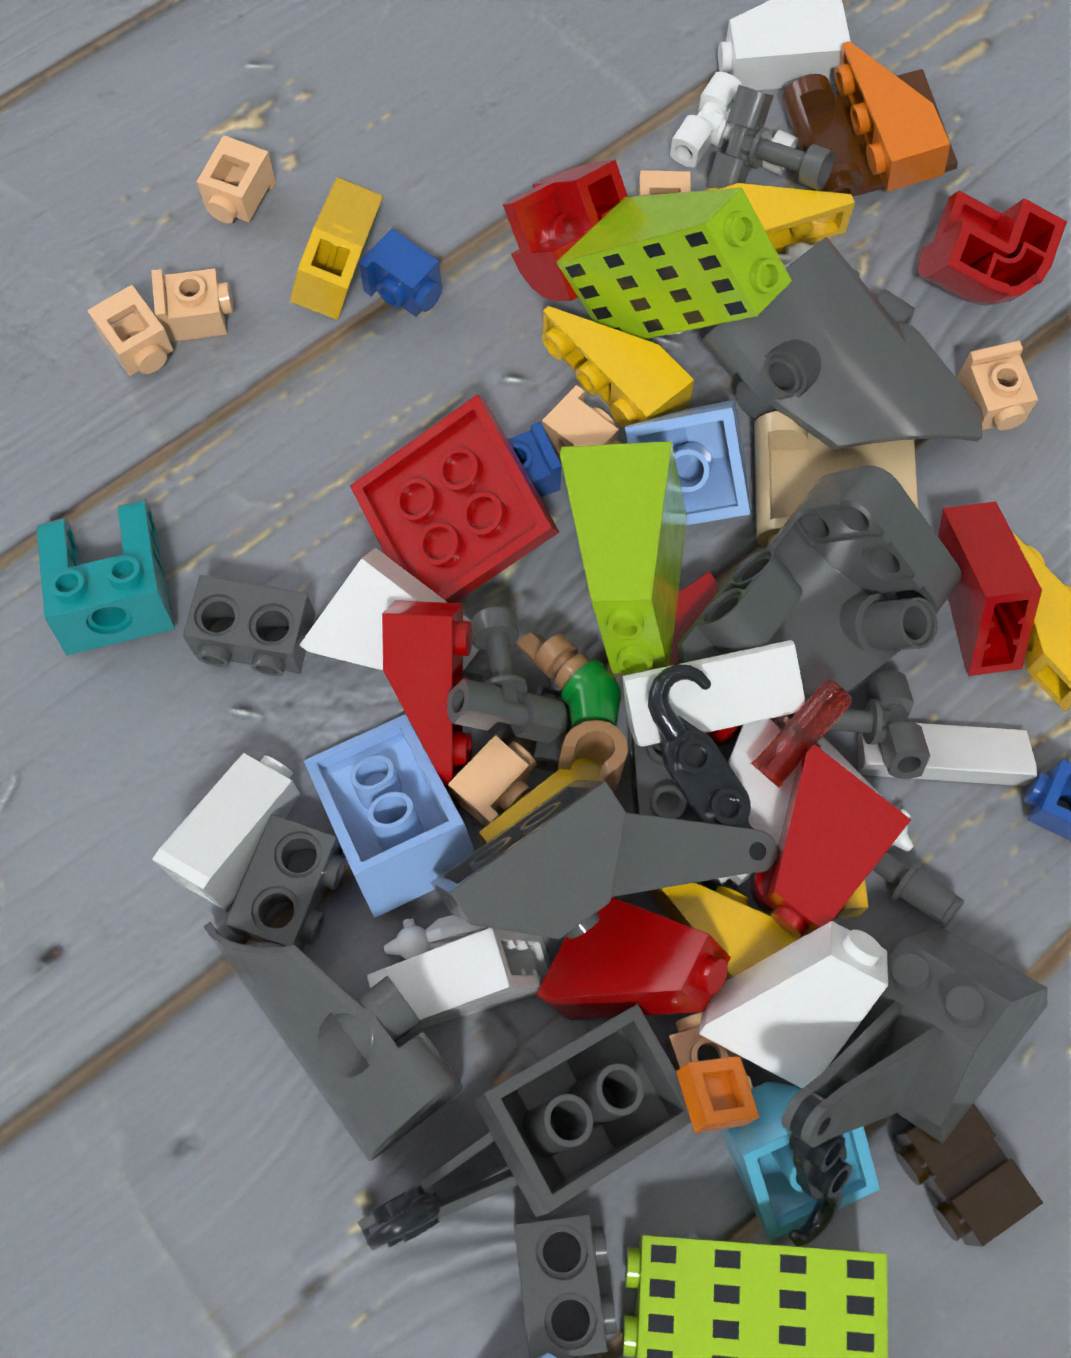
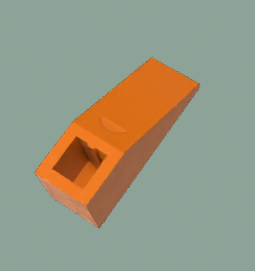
M852 42L842 43L840 66L835 67L834 70L835 82L840 96H848L850 101L851 122L856 135L863 134L866 140V155L871 173L873 175H880L886 192L944 175L951 144L934 104Z

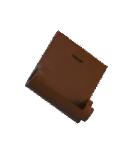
M923 69L898 75V78L934 104L944 127ZM822 74L805 75L789 84L783 92L782 100L794 136L798 138L797 145L799 150L807 152L812 144H817L835 151L832 172L826 185L820 191L851 194L854 197L884 189L885 187L880 175H873L870 171L866 155L867 143L864 135H856L850 116L851 104L848 96L841 97L839 92L833 93L828 78ZM951 145L945 172L957 169L958 165Z

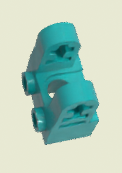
M146 499L118 506L123 555L80 565L76 539L71 525L66 518L37 525L45 620L66 656L175 629L169 589L164 578L157 529Z

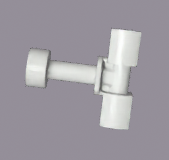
M716 72L701 94L697 116L687 115L672 138L670 157L686 167L694 168L710 144L721 148L726 140L730 141L735 123L727 120L738 85H742L736 77L726 72ZM778 130L775 136L771 137V141L796 149L798 138ZM763 161L762 168L780 176L786 170L784 167Z

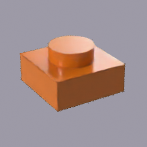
M740 1056L689 1062L676 1071L694 1133L747 1126L760 1117Z

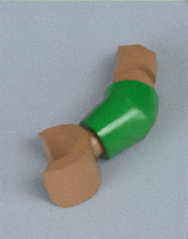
M528 633L515 643L516 646L549 678L556 677L555 684L562 690V699L568 704L570 709L572 729L565 735L557 769L571 770V766L576 759L590 758L602 765L598 781H606L614 793L618 789L628 753L627 740L620 729L616 727L621 702V689L616 678L599 660L590 661L584 654H577L578 648L563 634H557L546 640L538 633Z

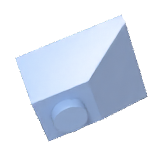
M735 400L684 409L625 427L628 443L672 441L687 514L686 525L751 514L744 449Z

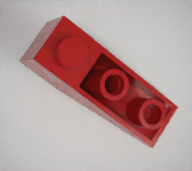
M396 600L382 613L383 671L442 783L448 785L462 770L463 766L465 767L471 761L472 756L471 733L463 732V726L452 724L447 713L448 693L463 679L471 680L470 677H463V656H469L471 652L472 624L470 621H463V603Z

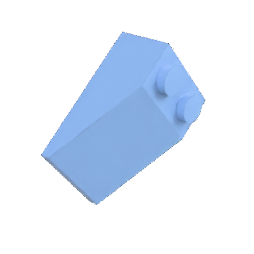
M406 714L304 760L339 843L374 918L435 890L430 882L475 851L462 818Z

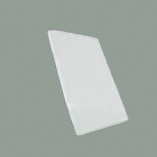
M792 640L681 663L679 665H691L701 670L711 681V687L703 690L693 681L681 680L672 686L669 693L670 703L677 715L704 733L805 710V695L796 648ZM671 666L622 676L627 725L638 746L660 743L658 728L654 724L648 709V691L654 678L664 669Z
M916 723L922 727L930 758L922 776L911 779L1027 786L1037 778V765L1027 730ZM858 732V772L865 776L893 777L888 774L880 746L881 743L875 745L866 744L863 733Z

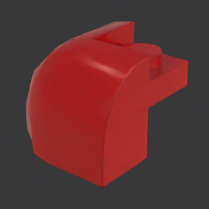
M616 160L584 164L560 172L533 184V189L503 204L519 247L518 250L511 253L512 258L530 287L543 298L553 301H572L578 298L556 262L624 197H628Z
M958 190L948 198L933 241L922 248L918 263V275L966 302L983 306L1010 302L1044 280L1054 261L1067 221L1025 198L1003 213H1000Z

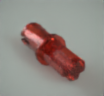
M829 679L824 681L792 719H789L787 716L783 718L782 721L786 725L751 764L780 788L813 744L819 748L822 747L818 741L852 704L850 694L836 682Z

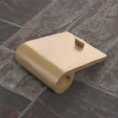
M779 411L766 413L756 419L754 423L756 537L759 545L767 548L817 481L829 473L861 466L883 468L898 480L918 508L914 439L872 443L833 450Z

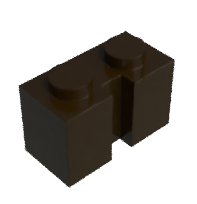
M974 1103L943 1144L912 1123L892 1136L901 1149L896 1153L901 1167L916 1185L919 1186L922 1183L926 1185L938 1203L933 1208L937 1220L947 1234L955 1241H959L962 1238L966 1245L984 1246L1043 1204V1201L1012 1158L1007 1159L993 1139L996 1137V1134Z

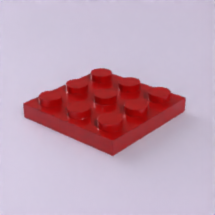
M478 394L350 485L384 554L448 603H456L560 532L490 406Z

